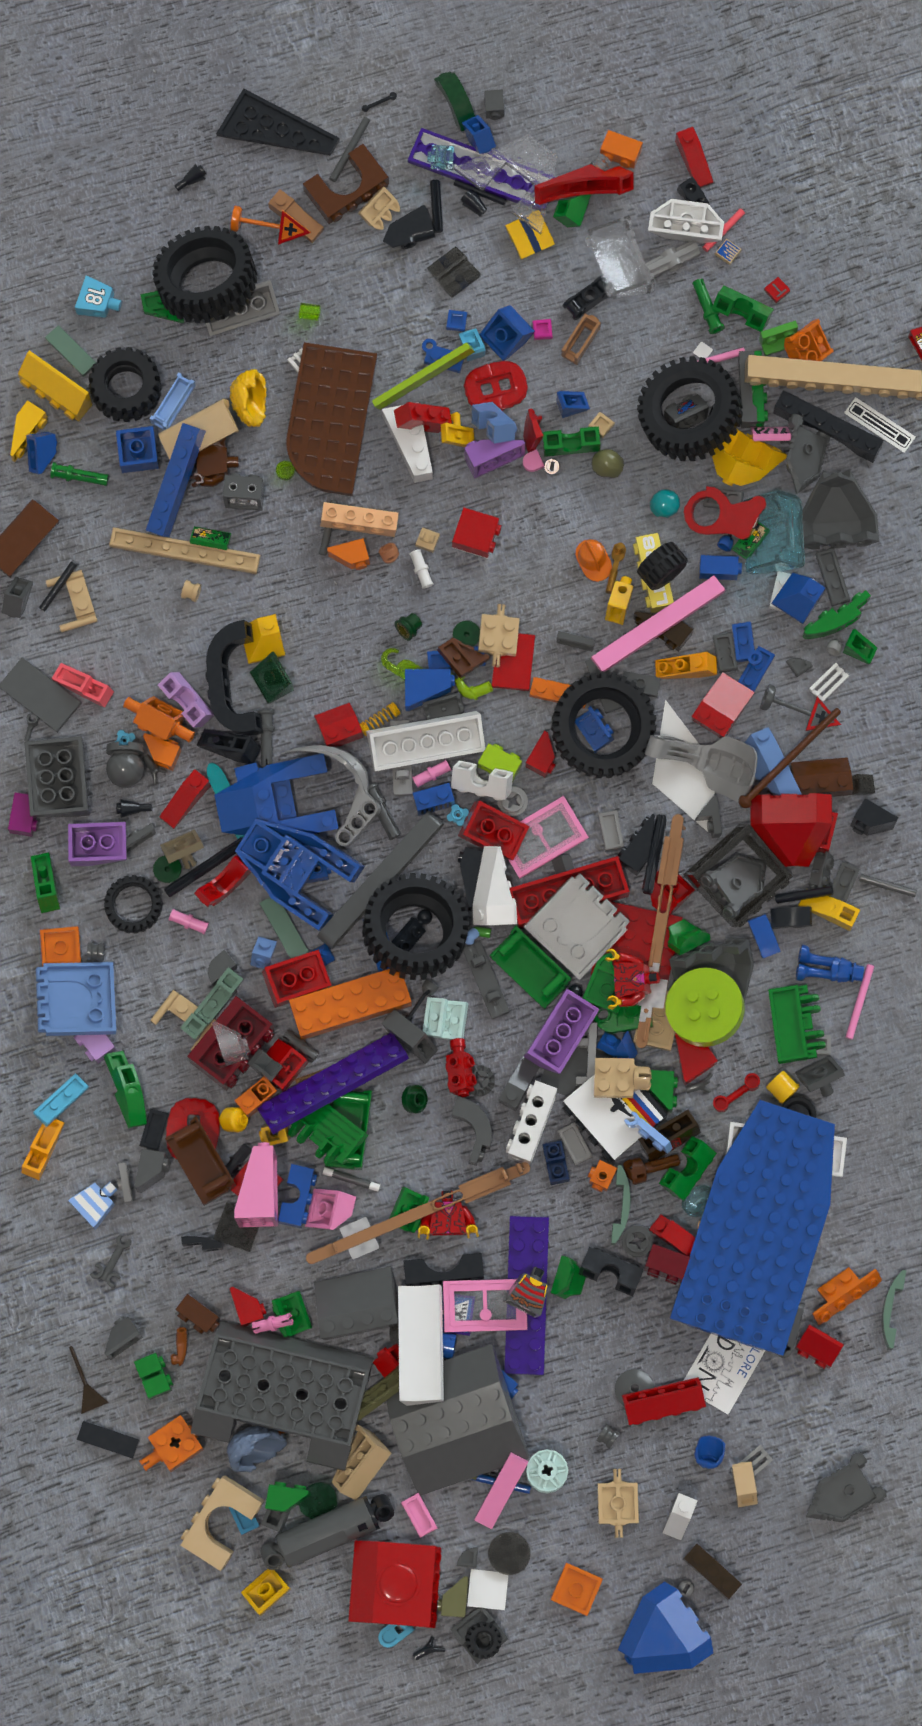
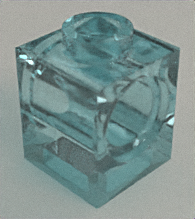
M432 145V149L428 151L427 162L431 163V169L453 171L454 146Z

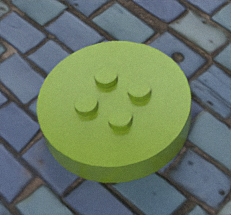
M698 968L686 972L673 983L667 994L665 1010L669 1024L682 1040L695 1046L710 1047L725 1042L736 1033L743 1021L745 1004L738 985L729 975L713 968Z

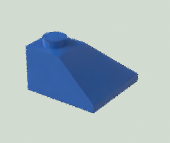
M792 573L771 604L804 624L824 595L826 588L810 577Z

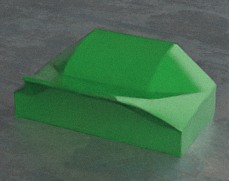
M685 919L668 927L670 935L668 947L679 955L710 941L709 933L692 925Z
M561 1256L551 1294L566 1299L569 1296L582 1293L586 1277L578 1274L580 1267L575 1260Z

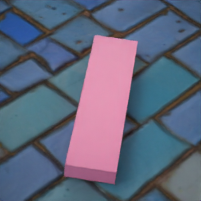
M510 1452L474 1520L490 1529L493 1528L528 1464L527 1460Z

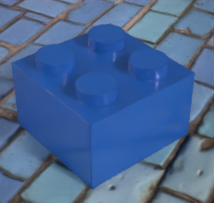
M153 426L116 431L119 463L122 473L159 469Z

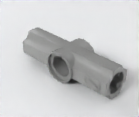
M693 240L676 249L672 247L665 250L661 256L646 262L644 268L648 277L653 279L667 271L674 272L680 269L684 263L699 257L701 253L698 245Z

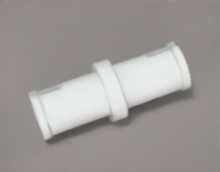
M418 549L409 553L415 567L414 572L419 577L422 589L434 585L428 572L429 567L425 564L421 550Z

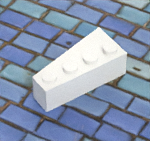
M400 406L382 409V417L396 442L414 483L432 480L433 472L423 425L414 427L411 430L397 428L394 410Z

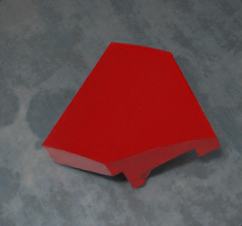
M532 408L528 409L523 433L528 453L536 450L543 438V433L539 426L542 416H536Z

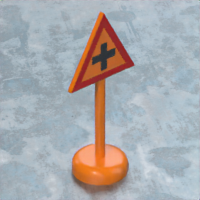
M235 205L233 209L231 231L237 232L241 222L280 229L278 245L311 233L284 210H282L280 224L242 218V208Z

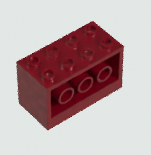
M235 996L187 1056L189 1062L224 1090L232 1089L238 1082L237 1077L240 1073L244 1074L250 1066L247 1063L258 1049H261L265 1042L268 1044L275 1035L273 1033L275 1031L273 1024ZM249 1028L250 1031L248 1033H243L244 1029ZM236 1043L238 1045L236 1048H231L232 1044ZM220 1059H225L224 1063H219Z

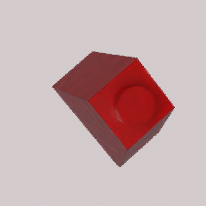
M675 1033L674 1038L682 1080L686 1086L715 1066L718 1060L709 1047L689 1044Z

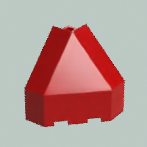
M809 793V795L781 794L770 796V794L757 795L750 801L752 804L750 807L751 827L781 867H809L832 824V795Z

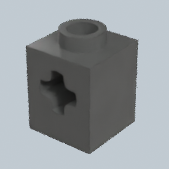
M503 89L484 91L486 119L498 120L504 117Z

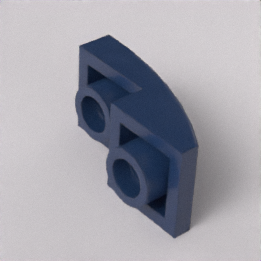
M562 1141L542 1144L550 1185L570 1182Z

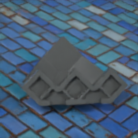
M823 471L797 519L799 545L814 550L820 549L821 545H830L831 548H846V545L857 543V547H865L879 542L877 514L851 471L835 472L832 474Z
M732 937L725 939L726 943L715 945L713 942L701 945L699 950L686 952L682 955L676 954L669 959L674 982L686 972L694 969H717L729 975L736 982L743 995L745 1004L754 967L749 939Z

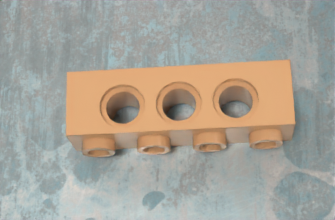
M324 502L320 527L395 537L398 513Z

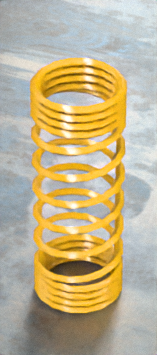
M394 702L386 706L387 710L382 708L383 713L378 711V716L374 714V719L369 717V721L365 720V722L362 721L360 723L361 730L365 736H367L366 731L370 730L366 721L373 729L375 728L371 719L380 728L375 716L383 725L380 714L389 722L383 710L386 711L391 719L393 718L388 707L395 717L401 714Z

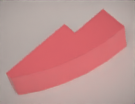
M60 663L52 677L53 681L104 708L114 693L108 685L63 663Z

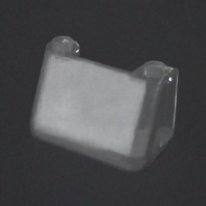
M629 215L587 229V237H585L588 248H592L606 283L605 292L612 299L645 295L655 290V278L653 273H650L649 268L646 267L635 239V232L630 227L633 223Z

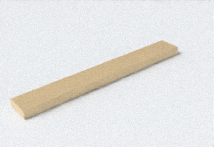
M114 527L109 546L112 548L257 574L261 557L259 554L232 549L211 548L190 544L189 541Z

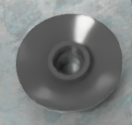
M631 1369L618 1377L615 1384V1394L623 1406L622 1395L634 1393L631 1390L632 1385H637L638 1391L654 1388L651 1377L644 1371Z

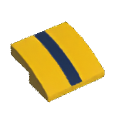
M539 210L505 225L520 259L555 245Z

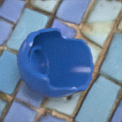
M710 1435L702 1436L698 1440L694 1452L697 1464L706 1469L718 1467L725 1455V1443L722 1439Z

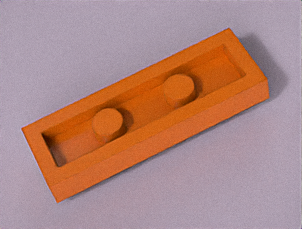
M534 677L529 697L558 703L564 691L571 685Z

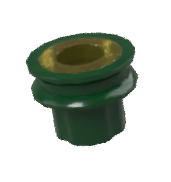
M413 613L407 617L401 616L399 620L395 621L396 630L407 641L415 637L417 630L422 627L420 618Z

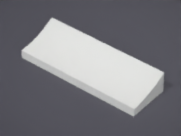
M477 711L366 731L374 771L483 752L485 750L481 714Z
M439 1284L398 1286L399 1401L406 1406L443 1402L442 1286Z

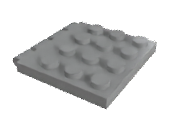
M578 874L575 878L571 876L523 926L579 980L628 930L625 926L630 922L621 912L614 917L613 914L617 911V908L607 899L600 904L599 901L603 898V895L593 885L586 890L585 888L590 882L581 874Z

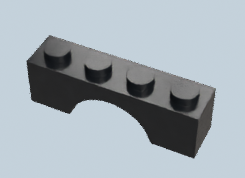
M482 1253L463 1254L459 1264L448 1272L432 1270L426 1265L424 1259L403 1260L406 1286H422L423 1284L441 1285L443 1281L480 1280L484 1278Z

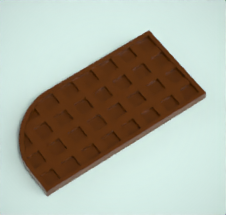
M304 342L286 438L288 456L297 474L312 487L323 492L353 496L377 353Z

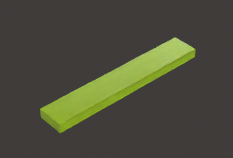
M464 343L373 399L374 406L379 410L385 408L475 351L471 345Z

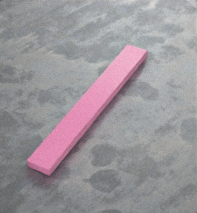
M712 576L593 655L591 660L601 672H606L725 592L724 587L715 576Z

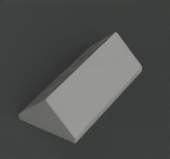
M271 280L255 284L256 288L254 291H251V298H245L246 304L244 306L238 304L239 310L237 312L230 310V316L225 317L222 314L220 315L221 320L215 321L214 317L210 318L211 322L205 323L209 336L279 315L280 311Z

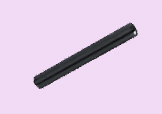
M659 814L656 816L642 886L644 894L651 895L653 893L667 822L665 815Z
M240 837L165 887L164 891L166 894L172 897L235 855V850L243 837Z

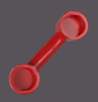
M750 1073L745 1077V1084L727 1097L722 1095L715 1097L713 1100L714 1109L718 1112H726L730 1103L747 1091L757 1090L760 1085L759 1076L755 1073Z

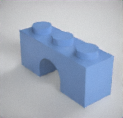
M493 402L472 405V423L478 429L487 428V437L494 444L515 440V433L517 432L516 423Z

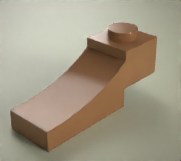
M281 189L268 202L269 209L281 217L282 210H284L308 229L311 233L303 237L311 243L323 232L324 227L309 216L293 198Z

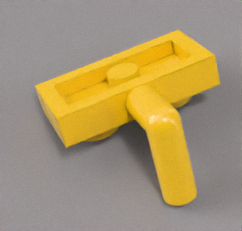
M459 412L451 414L453 424H441L442 443L466 447L468 443L474 441V428L461 426Z

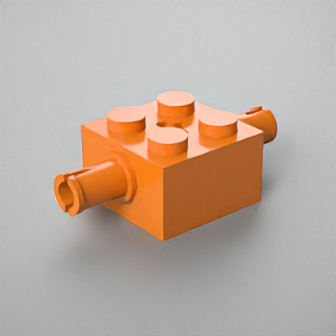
M155 696L142 703L137 702L131 697H127L124 702V708L136 713L133 723L137 724L139 729L154 733V736L160 740H167L177 735L189 743L192 741L195 732L182 726L185 719L181 714L183 711Z
M181 1415L148 1437L154 1446V1451L142 1460H139L145 1471L161 1461L172 1472L204 1450L197 1440L198 1435L191 1434L192 1425H187ZM172 1440H181L178 1448L175 1446L171 1447L173 1444Z

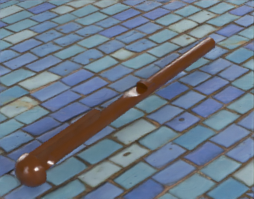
M835 708L747 796L741 795L739 797V805L742 808L751 807L750 801L841 714V711Z

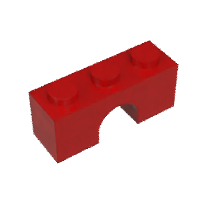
M407 402L394 410L397 428L411 430L414 427L423 425L424 432L439 433L441 432V424H452L448 407Z

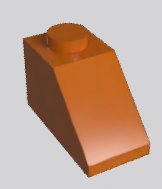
M364 538L327 548L330 558L350 569L356 568V570H361L370 565Z

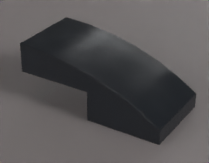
M812 907L770 909L771 927L773 929L812 926Z
M197 1236L181 1237L183 1247L202 1245L203 1252L223 1250L222 1244L212 1239Z

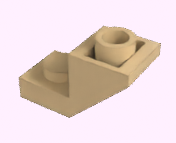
M752 1462L733 1464L732 1474L738 1507L758 1504Z

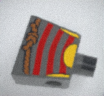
M534 1267L530 1275L526 1273L521 1274L504 1297L503 1302L534 1318L541 1316L548 1291V1285L541 1281L544 1271Z

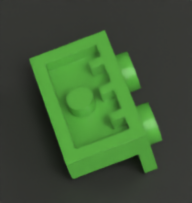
M796 320L760 332L759 341L765 356L785 350V338L792 336L798 330Z

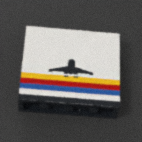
M594 1074L563 1101L562 1105L564 1107L562 1109L569 1117L571 1115L574 1117L576 1126L582 1132L584 1130L587 1132L589 1141L594 1146L598 1145L600 1147L602 1156L607 1161L615 1162L622 1153L642 1137L638 1133L639 1129L637 1127L629 1128L624 1121L625 1119L629 1122L635 1120L631 1114L632 1111L636 1112L640 1118L644 1119L652 1127L663 1121L667 1114L646 1090L635 1091L633 1098H594Z

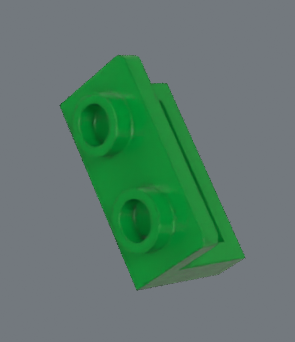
M402 1187L390 1218L428 1203L429 1197ZM418 1219L399 1229L415 1233L420 1227L421 1220Z
M300 1291L272 1300V1309L276 1316L287 1313L292 1315L289 1319H293V1325L279 1328L284 1337L295 1336L312 1329Z

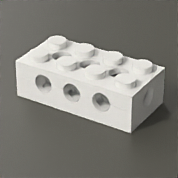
M536 1080L534 1085L530 1084L526 1094L528 1102H523L519 1116L522 1118L520 1121H516L513 1129L514 1139H509L506 1147L508 1159L518 1163L526 1162L531 1166L557 1096L558 1088ZM535 1102H540L542 1106L537 1108L534 1107L533 1104ZM533 1120L536 1124L529 1126L526 1122ZM522 1138H526L529 1140V1142L527 1144H522L519 1142V1140Z

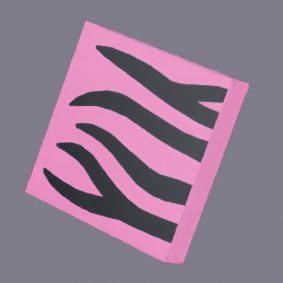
M751 427L750 434L754 441L791 440V433L788 427Z

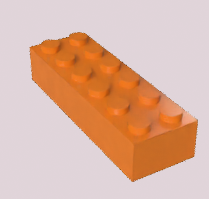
M390 969L289 1000L300 1039L305 1040L391 1013L394 1009L398 1011L411 1007L412 1001L405 979L399 978L400 972L396 971L393 976L389 974Z

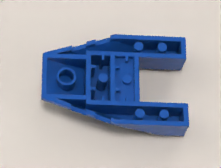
M324 754L266 765L215 794L222 833L245 835L255 819L311 834L339 829L335 810L300 817L296 815L290 780L327 773Z
M259 819L254 820L235 850L244 864L257 878V881L267 891L271 899L318 931H321L334 914L300 892L318 863L321 862L349 882H355L365 867L314 834Z

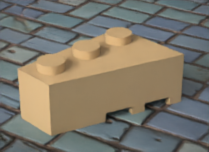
M358 1424L355 1429L358 1432L352 1443L346 1470L337 1469L332 1480L333 1485L340 1493L354 1500L360 1497L391 1455L388 1448L373 1432Z

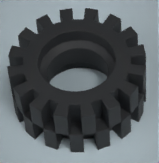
M477 1622L472 1625L465 1637L468 1651L479 1659L493 1657L498 1653L502 1644L499 1630L488 1622ZM485 1632L490 1635L491 1644L487 1648L477 1646L476 1637L479 1633Z

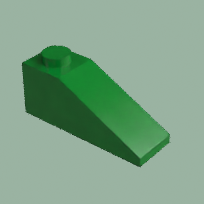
M50 853L30 856L36 896L41 913L59 910V898Z

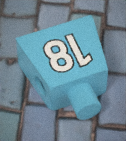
M85 276L75 310L78 315L105 318L109 309L119 311L122 301L113 298L114 291L112 287L89 276Z

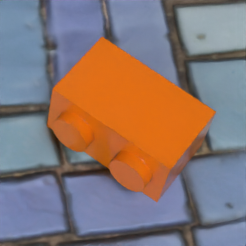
M608 130L600 149V157L608 162H617L622 167L634 169L642 151L643 142Z

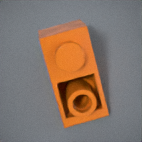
M144 733L143 737L154 763L157 766L173 771L181 753L179 743L168 739V741L160 740L154 736V733H150V735Z
M263 1077L234 1101L249 1119L258 1111L257 1108L272 1098L277 1090L269 1080Z

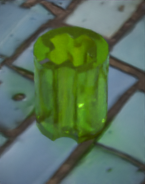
M301 303L299 318L319 321L321 306Z

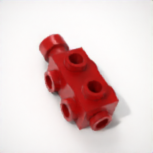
M456 1038L450 1040V1049L453 1050V1054L446 1055L447 1085L450 1093L464 1098L469 1096V1092L474 1091V1085L477 1083L475 1075L472 1074V1067H474L475 1062L470 1054L464 1052L466 1048L465 1039Z

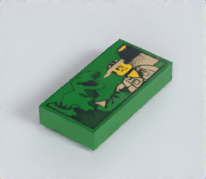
M758 522L750 538L739 539L733 546L732 551L748 561L770 530Z
M194 526L190 544L227 550L231 533Z

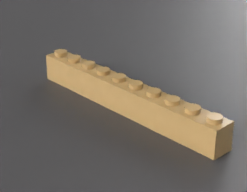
M748 355L745 361L744 382L754 386L768 384L769 387L787 386L789 389L801 387L809 391L823 389L825 392L842 391L844 394L857 392L865 396L879 394L880 397L897 396L900 399L912 397L922 401V370Z

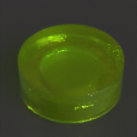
M281 461L276 466V474L281 480H290L295 474V469L291 462Z

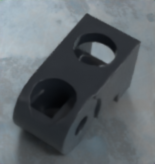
M693 176L678 186V193L686 201L709 204L704 192Z

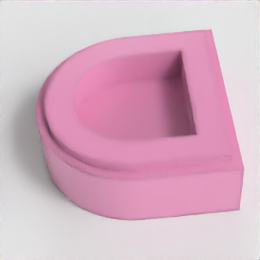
M537 449L523 457V467L529 472H535L544 468Z

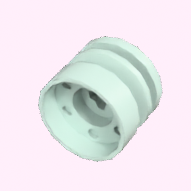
M548 1449L535 1453L527 1464L526 1475L529 1484L538 1492L546 1494L556 1492L562 1488L568 1475L567 1462L563 1456L556 1451ZM544 1466L553 1469L550 1472V1476H547V1474H542V1471H544Z

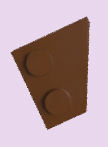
M451 638L437 649L460 679L487 662L490 658L488 654L485 653L483 655L475 651L474 647L465 645L455 638Z

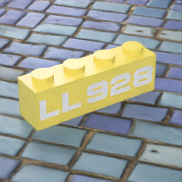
M658 533L636 537L633 551L639 557L637 568H639L647 556L661 546ZM641 579L642 590H646L647 597H645L646 607L650 608L651 613L660 612L674 602L670 583L660 589L651 590Z

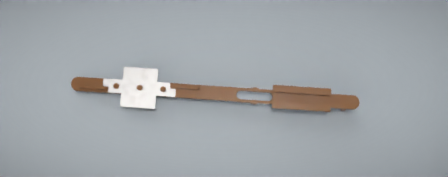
M680 814L673 816L670 835L664 838L657 881L658 884H661V890L658 897L657 915L648 963L650 973L659 972L668 915L672 902L673 885H677L684 838H681L682 830L686 829L683 825L684 818ZM669 885L670 893L667 911L661 913L664 887ZM660 979V983L650 984V994L645 995V998L636 1004L641 1006L636 1045L639 1048L647 1046L653 1007L664 1008L668 980Z
M522 1162L506 1170L504 1167H501L459 1185L458 1190L446 1193L435 1200L373 1226H370L367 1217L339 1228L343 1239L308 1253L306 1261L309 1264H315L345 1250H349L352 1259L379 1249L376 1237L444 1208L452 1207L463 1200L467 1204L511 1185L510 1180L527 1174L530 1171V1165ZM457 1192L463 1194L461 1199L443 1207L436 1208L434 1205L436 1201Z

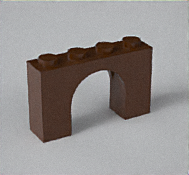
M364 144L348 153L349 162L362 179L359 188L353 193L347 195L334 193L328 188L319 174L303 183L304 192L328 224L339 221L345 213L354 211L360 203L369 201L382 187L387 188L389 185V177Z

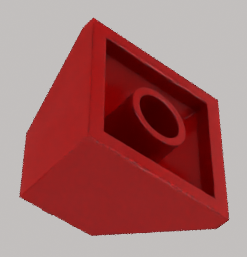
M659 871L656 873L654 889L651 894L652 906L656 909L658 908V897L661 890V884L657 883ZM679 874L677 885H673L672 902L668 917L695 891ZM669 885L664 887L661 913L667 911L670 893Z

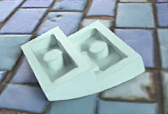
M427 997L423 1032L428 1037L447 1040L464 1038L468 1003Z

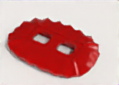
M499 361L472 370L465 378L464 389L468 403L471 406L493 402L503 411L521 403L526 397L528 385L520 366L510 361ZM503 379H509L511 388L502 391L498 382ZM491 384L493 393L483 395L481 386Z
M185 1098L176 1102L170 1109L166 1127V1138L186 1127L189 1115L200 1116L202 1127L216 1149L220 1122L219 1113L215 1105L206 1099ZM167 1143V1149L171 1156L177 1159Z

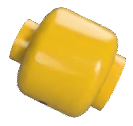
M227 1107L220 1114L219 1122L224 1131L239 1133L247 1127L248 1117L240 1107Z

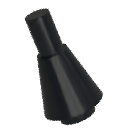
M195 164L183 177L184 179L174 186L177 191H180L187 185L205 180L204 176L207 173L201 165L197 167Z
M120 799V803H116V813L120 814L121 818L139 812L152 811V804H139Z

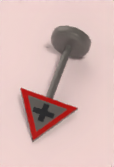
M771 684L768 685L760 705V709L768 710L772 702L810 716L805 731L813 730L831 713L818 696L816 697L812 712L774 698L776 688ZM835 719L827 727L839 726L841 724Z

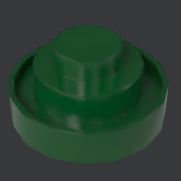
M409 1085L402 1093V1105L407 1112L416 1114L421 1113L425 1109L428 1098L426 1090L422 1086Z

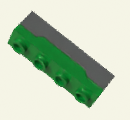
M739 351V392L743 408H741L743 412L741 428L764 427L765 421H768V411L764 410V404H767V392H763V386H766V384L754 386L744 382L745 361L748 355L762 356V351Z

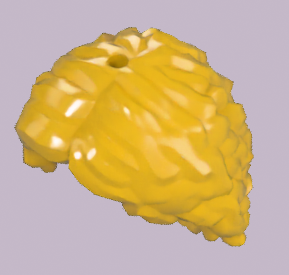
M256 369L246 370L241 373L230 386L233 411L235 410L237 416L248 427H259L263 419L266 418V381L264 376Z

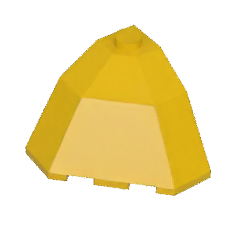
M736 428V435H729L732 441L729 444L724 441L722 443L724 449L720 451L718 448H715V455L712 456L716 473L723 478V483L730 486L733 484L743 486L761 480L785 460L787 454L773 445L754 441L751 434H744Z

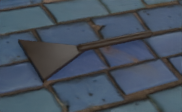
M70 1346V1352L84 1385L81 1414L109 1402L87 1384L75 1351Z

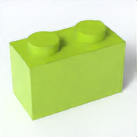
M488 743L478 761V768L489 774L495 768L513 772V783L522 766V760L515 753L511 752L508 754L503 751L504 749L501 746Z

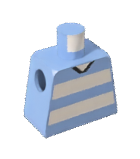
M111 1182L107 1183L102 1189L96 1183H93L68 1201L96 1230L115 1204L110 1197L117 1189Z

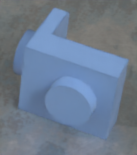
M258 936L252 952L250 965L262 969L270 966L277 941Z

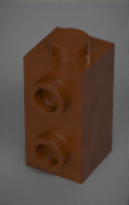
M189 1294L184 1297L176 1308V1311L179 1313L177 1316L186 1323L188 1320L194 1324L193 1328L200 1334L204 1332L206 1334L214 1333L220 1325L218 1322L220 1318Z

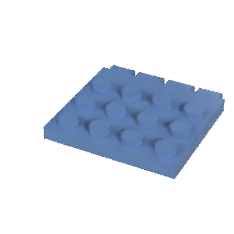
M113 962L43 963V967L36 968V982H39L36 984L38 999L37 1016L39 1017L37 1019L38 1032L46 1033V1036L116 1034Z

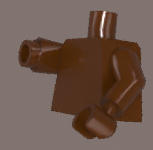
M226 437L199 451L197 456V473L190 478L195 479L197 482L192 483V487L195 488L198 485L215 487L224 481L225 475H228V468L239 467V456L228 457L225 443Z

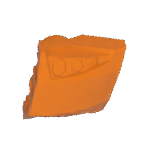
M819 319L811 321L792 336L785 338L784 348L790 359L822 361L834 352L819 324Z

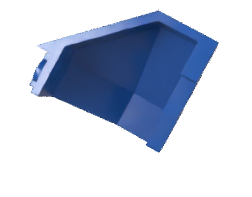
M663 1582L642 1597L618 1648V1651L625 1654L626 1662L633 1666L634 1674L692 1669L713 1654L710 1635L707 1631L703 1632L696 1623L699 1619L690 1607H685L680 1599L683 1596L679 1590L666 1582Z

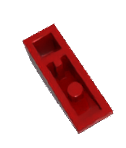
M692 126L677 132L675 142L690 176H693L700 188L712 184L713 179L694 127Z
M194 769L179 787L159 818L175 829L211 787L210 781Z

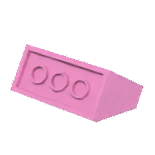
M258 1143V1146H253L234 1209V1218L239 1228L278 1226L277 1155L274 1147L270 1146V1143Z

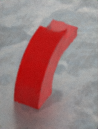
M660 1215L650 1227L651 1233L668 1243L679 1253L690 1256L695 1237L674 1221H670L663 1215Z

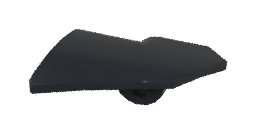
M425 205L391 223L383 242L392 248L401 246V249H409L414 247L417 242L435 238L434 229Z

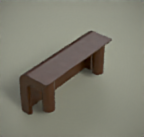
M33 499L0 535V570L9 578L12 577V574L56 524L60 523L57 518Z
M197 1116L190 1121L189 1125L165 1138L204 1206L236 1187L234 1180Z

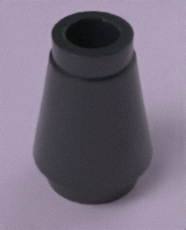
M467 191L460 199L463 202V206L479 217L487 211V208L475 191Z

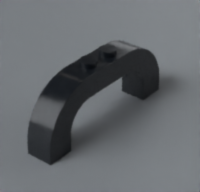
M245 620L226 625L212 639L206 656L207 672L205 677L209 686L207 695L214 716L224 727L242 735H258L263 733L261 715L254 711L237 714L233 709L228 671L229 656L236 647L254 642L252 624Z

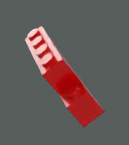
M589 164L535 185V203L541 205L562 198L588 194L621 195L634 190V172L621 166L604 171Z

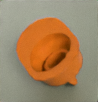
M592 539L581 542L576 548L575 555L585 576L596 582L608 578L612 564L604 546Z

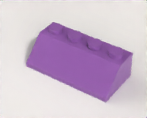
M566 989L523 1057L541 1068L560 1074L598 1013L599 1008Z

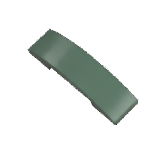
M228 967L214 988L180 1028L196 1040L224 1008L244 979Z
M622 1165L617 1166L616 1187L623 1188L621 1223H613L611 1245L614 1246L623 1234L630 1211L629 1182Z
M902 1270L890 1285L882 1308V1333L888 1350L894 1348L897 1330L889 1327L895 1291H903L906 1270Z

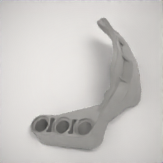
M650 735L645 755L653 758L688 762L703 772L708 788L737 802L741 795L747 796L755 779L757 767L756 750L752 746L732 737H722L712 745H691L675 737Z
M322 745L303 746L281 753V756L308 752L325 754L340 761L355 776V782L359 785L348 817L336 834V842L339 845H352L380 814V804L368 793L369 781L367 771L360 761L350 753L336 747ZM371 803L375 806L373 814L367 812V806ZM357 818L362 820V826L359 829L354 825V821ZM344 832H347L350 836V840L347 843L342 841V834Z

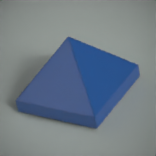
M326 944L313 950L319 949L324 966L335 961Z

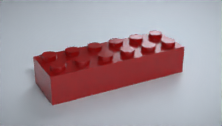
M612 857L509 888L512 899L515 898L517 905L518 928H524L523 926L571 876L575 878L578 874H581L590 882L585 888L586 890L593 885L603 895V898L599 901L600 904L605 899L613 902L629 897L630 892L619 857Z

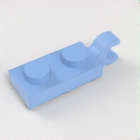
M632 1111L631 1113L635 1118L633 1122H629L627 1119L624 1120L629 1128L637 1127L639 1129L638 1133L647 1140L649 1138L653 1141L652 1145L660 1152L664 1150L668 1154L673 1149L670 1141L644 1119L640 1118L636 1112Z

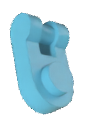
M388 1624L380 1631L378 1636L379 1642L382 1646L391 1648L415 1630L414 1627L400 1625L403 1632L398 1634L394 1629L398 1625Z

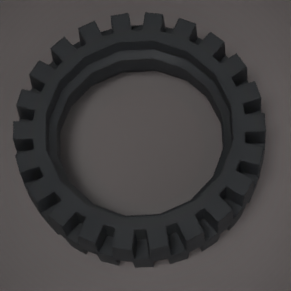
M132 875L131 877L124 876L122 879H117V882H113L110 889L108 888L104 898L105 913L109 921L118 930L125 931L126 933L136 934L140 931H146L147 928L150 929L157 922L161 914L162 901L159 891L151 881L141 876ZM132 886L140 887L147 891L152 901L151 911L147 917L134 923L126 922L119 918L114 908L115 898L119 892Z

